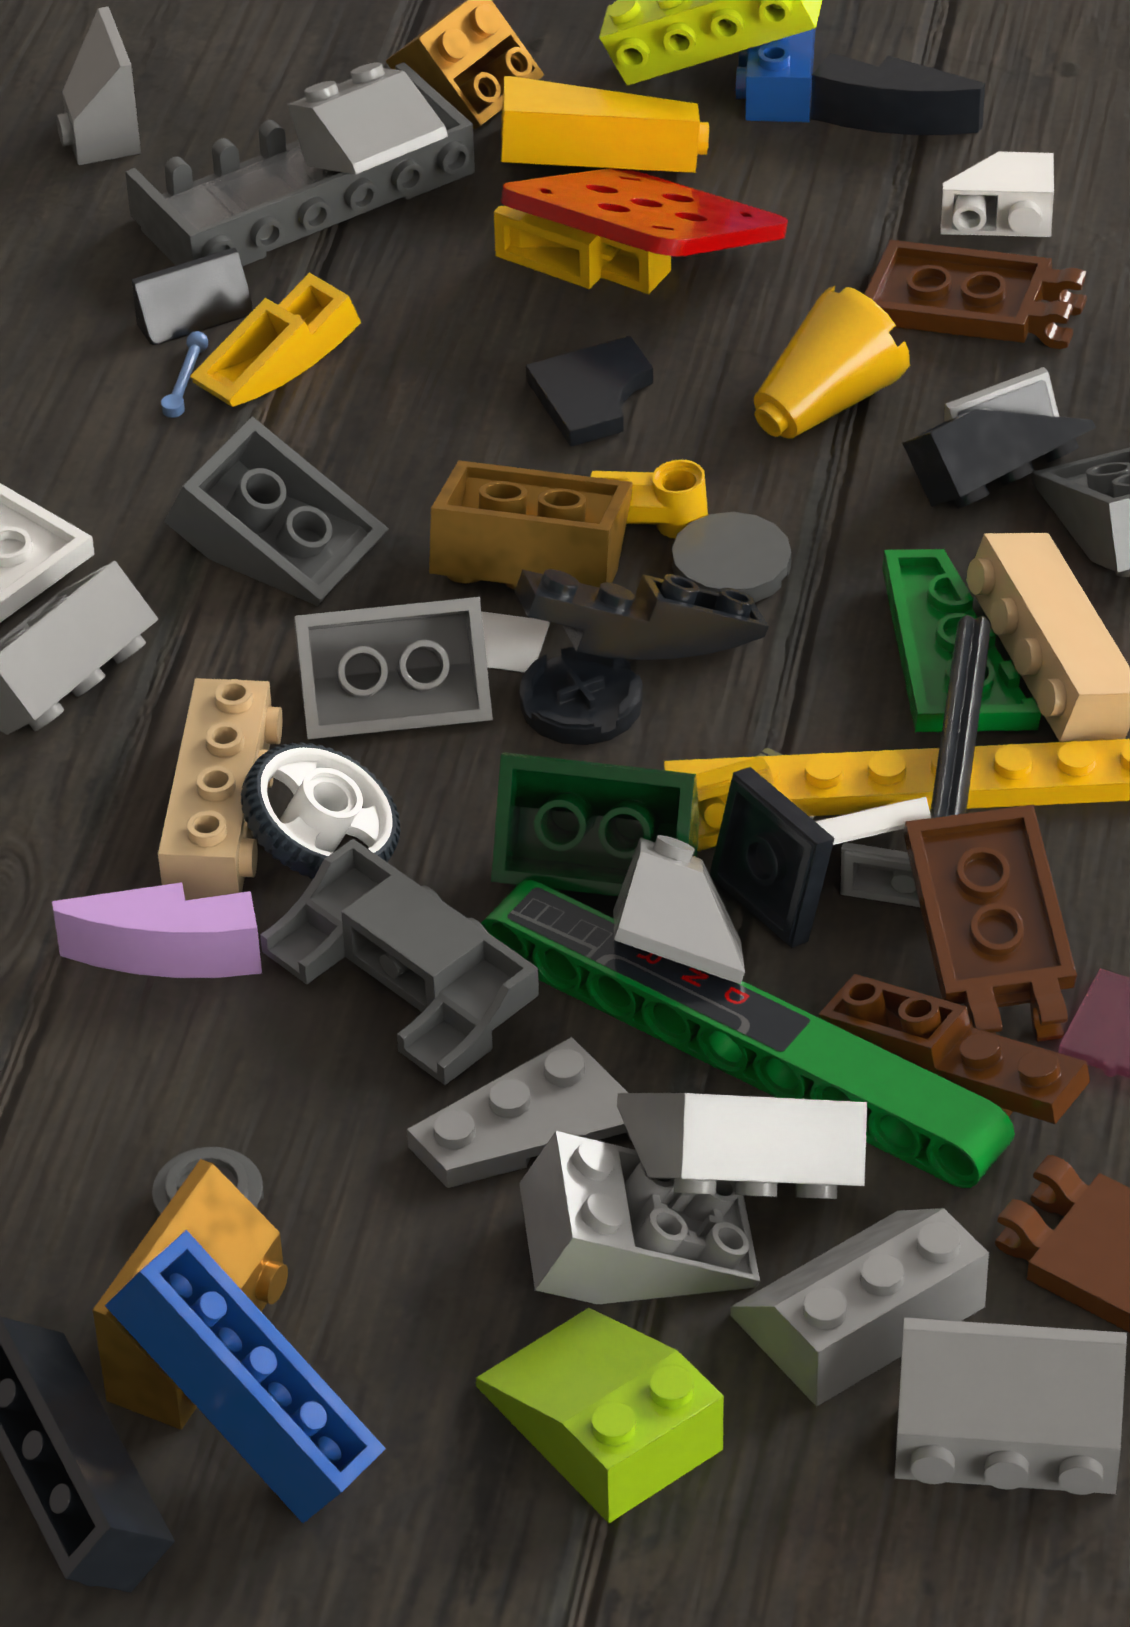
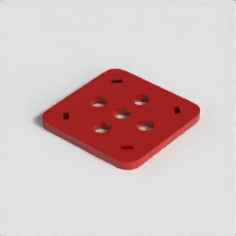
M617 168L508 182L503 185L501 203L507 207L647 252L667 256H688L781 240L785 238L788 219L769 211L642 172Z

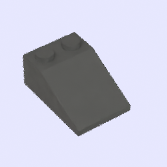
M253 416L182 486L164 521L209 560L316 606L333 591L389 530L388 527Z
M1130 448L1032 472L1033 485L1090 561L1115 571L1116 576L1130 577Z

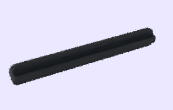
M966 615L957 623L930 810L931 818L966 814L990 641L991 624L983 616L974 619Z

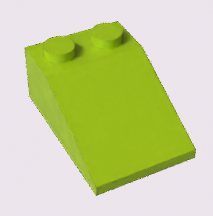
M587 1308L476 1377V1387L608 1523H611L723 1450V1395L678 1350L591 1308Z

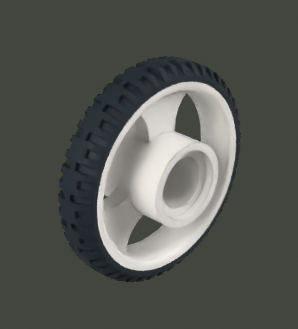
M290 743L274 747L255 761L244 780L241 791L242 812L244 813L245 821L248 823L249 830L252 831V835L258 839V843L261 846L265 847L267 853L273 855L272 857L275 860L281 861V864L288 866L290 870L297 871L302 876L306 875L310 879H314L323 860L336 850L345 834L363 841L370 851L386 862L393 855L400 837L399 813L396 811L397 807L393 803L392 796L388 794L389 791L382 786L383 783L376 779V776L370 773L368 768L360 765V762L351 759L348 755H343L340 751H334L333 748H325L323 745L316 746L313 743ZM272 778L283 782L294 795L280 820L273 812L267 795V785Z

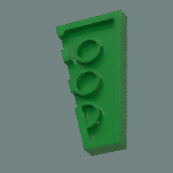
M944 549L884 550L882 571L915 732H942L957 623L966 615L974 619L978 618L972 608L973 597ZM990 628V641L977 731L1038 730L1041 717L1039 707L1033 697L1026 699L1019 687L1021 677L1011 660L1004 661L995 647L996 635Z

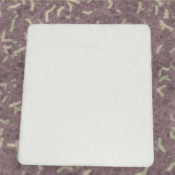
M481 612L487 668L525 673L530 665L539 657L550 622L535 618Z

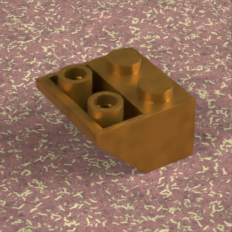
M492 0L464 1L386 60L389 67L394 70L396 65L405 62L473 124V129L480 127L502 109L504 76L539 80L544 76V73Z

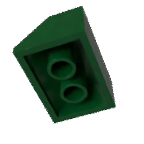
M503 752L500 757L491 882L518 885L523 880H533L552 889L619 896L640 837L652 842H656L658 835L678 839L692 846L695 849L693 856L697 857L700 823L696 774Z

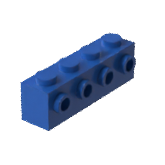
M815 29L739 52L736 72V99H746V121H810Z
M187 1230L147 1264L105 1304V1307L302 1523L306 1522L342 1493L386 1449Z

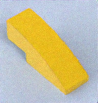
M499 206L494 211L496 257L581 287L591 289L600 278H604L650 294L671 271V256L647 252L507 206Z
M309 272L279 305L264 298L190 375V378L197 386L234 407L259 398L285 385L311 368L336 348L361 324V321L349 295Z

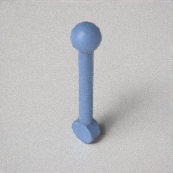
M200 331L192 332L187 337L186 344L189 350L172 394L166 395L161 400L162 412L167 417L175 418L182 415L185 411L183 394L198 355L206 350L209 342L207 336Z

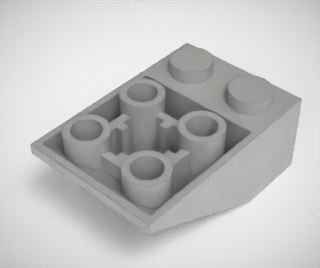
M555 1131L519 1183L536 1291L593 1304H608L755 1288L760 1282L744 1195H735V1181L717 1180L716 1194L674 1193L673 1178L647 1177L636 1150Z

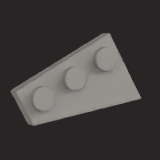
M571 1037L408 1128V1147L447 1188L527 1168L530 1158L541 1153L555 1131L593 1140L626 1133L631 1141L617 1108V1093L628 1092Z

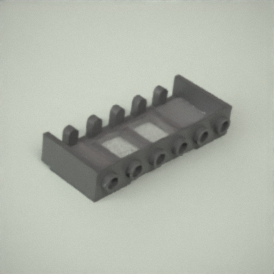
M404 62L396 65L395 70L406 72L445 125L448 137L355 175L306 166L299 141L297 140L286 145L284 129L274 120H267L259 128L260 155L242 163L239 160L238 148L227 138L217 140L212 147L214 174L193 181L191 167L181 157L176 156L169 159L165 165L166 193L161 194L136 168L125 171L130 216L141 226V231L176 266L231 248H236L241 264L245 266L267 257L266 252L399 198L404 197L408 200L475 173L473 124Z

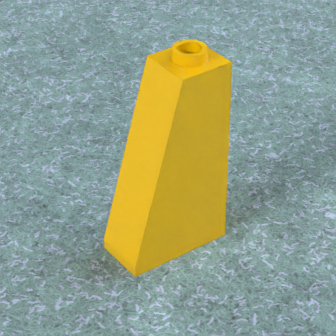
M504 76L501 162L696 173L697 155H707L709 122H700L697 103Z

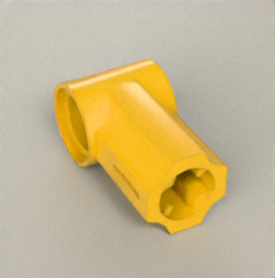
M672 460L661 464L653 473L592 471L591 477L632 482V495L626 524L657 525V529L661 534L676 539L677 534L690 522L708 515L704 470L693 461Z

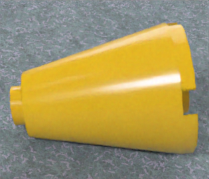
M835 286L829 287L819 296L754 396L755 418L764 431L775 437L795 438L891 385L905 374L910 366L908 347L905 341L897 347L889 333L896 325L889 315L872 299L850 287H845L840 293L834 292Z

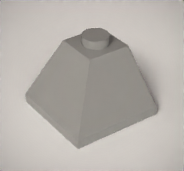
M108 6L97 9L62 91L65 113L56 115L62 146H72L78 165L141 154L132 66Z
M658 835L656 842H652L640 837L614 907V940L741 984L745 973L741 940L703 860L693 856L695 849L692 846L678 839Z

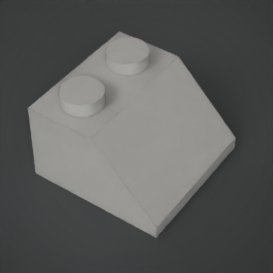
M380 62L366 64L353 69L350 72L352 79L336 85L335 81H326L312 85L304 90L305 98L288 104L306 166L356 175L448 137L445 125L406 72L383 68Z

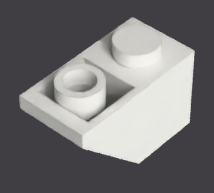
M997 152L944 182L941 234L1051 237L1054 199L1053 153Z

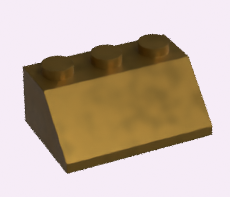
M458 460L431 507L429 574L445 575L457 583H474L479 580L505 583L507 587L514 590L522 569L543 574L547 569L559 570L573 576L579 583L599 588L602 583H612L618 571L632 495V482Z
M202 1159L198 1161L93 1309L106 1401L182 1430L197 1408L196 1405L105 1307V1304L186 1230L261 1312L267 1303L272 1305L277 1302L283 1293L288 1278V1267L283 1264L280 1232L213 1163Z

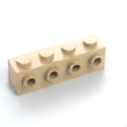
M1049 533L984 534L975 559L968 566L966 579L968 587L978 600L991 623L993 631L1003 643L1014 662L1016 671L1022 676L1036 700L1040 712L1047 719L1059 742L1125 739L1130 729V667Z
M195 678L158 851L162 885L182 882L185 901L241 893L245 877H255L258 857L257 840L252 839V831L249 830L248 823L244 819L241 791L244 780L255 761L269 750L270 744L279 745L281 742L282 709L281 707H272L269 681ZM273 778L268 782L267 788L272 787Z

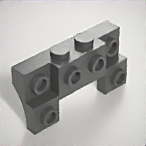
M351 839L326 857L314 879L299 900L274 925L260 934L262 952L305 984L310 983L346 957L422 1013L413 1022L397 1033L398 1052L444 1085L448 1084L493 1049L492 1031L539 996L538 967L490 935L480 922L473 918H466L443 902L433 889L425 885L420 886L355 839Z

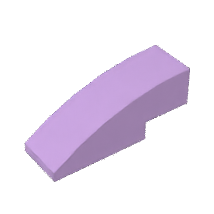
M181 882L52 901L59 952L62 957L95 967L131 974L171 978H222L262 974L258 929L251 891L185 901L183 884Z

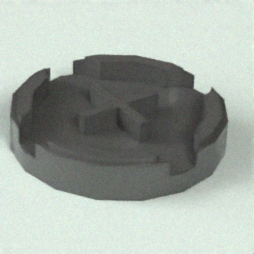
M739 512L710 514L690 522L677 534L672 547V568L674 575H679L693 581L701 589L719 593L721 588H733L746 593L755 602L774 595L782 587V579L786 575L789 576L791 570V548L788 537L776 524L757 515Z

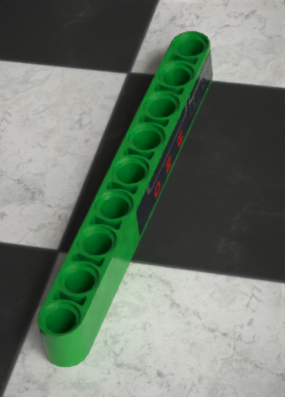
M523 880L481 922L490 935L538 967V980L776 1098L867 1102L866 1143L951 1185L960 1188L975 1186L1013 1141L1015 1135L1013 1123L1009 1116L990 1100L744 981L738 984L615 941L614 918L533 880Z

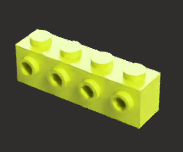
M617 0L607 8L599 38L628 86L815 29L822 0Z

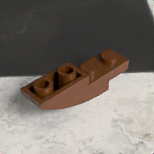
M854 974L818 1014L820 1019L998 1105L1008 1116L1013 1112H1017L1056 1124L1090 1083L1087 1061L970 1026L967 1006L858 974Z

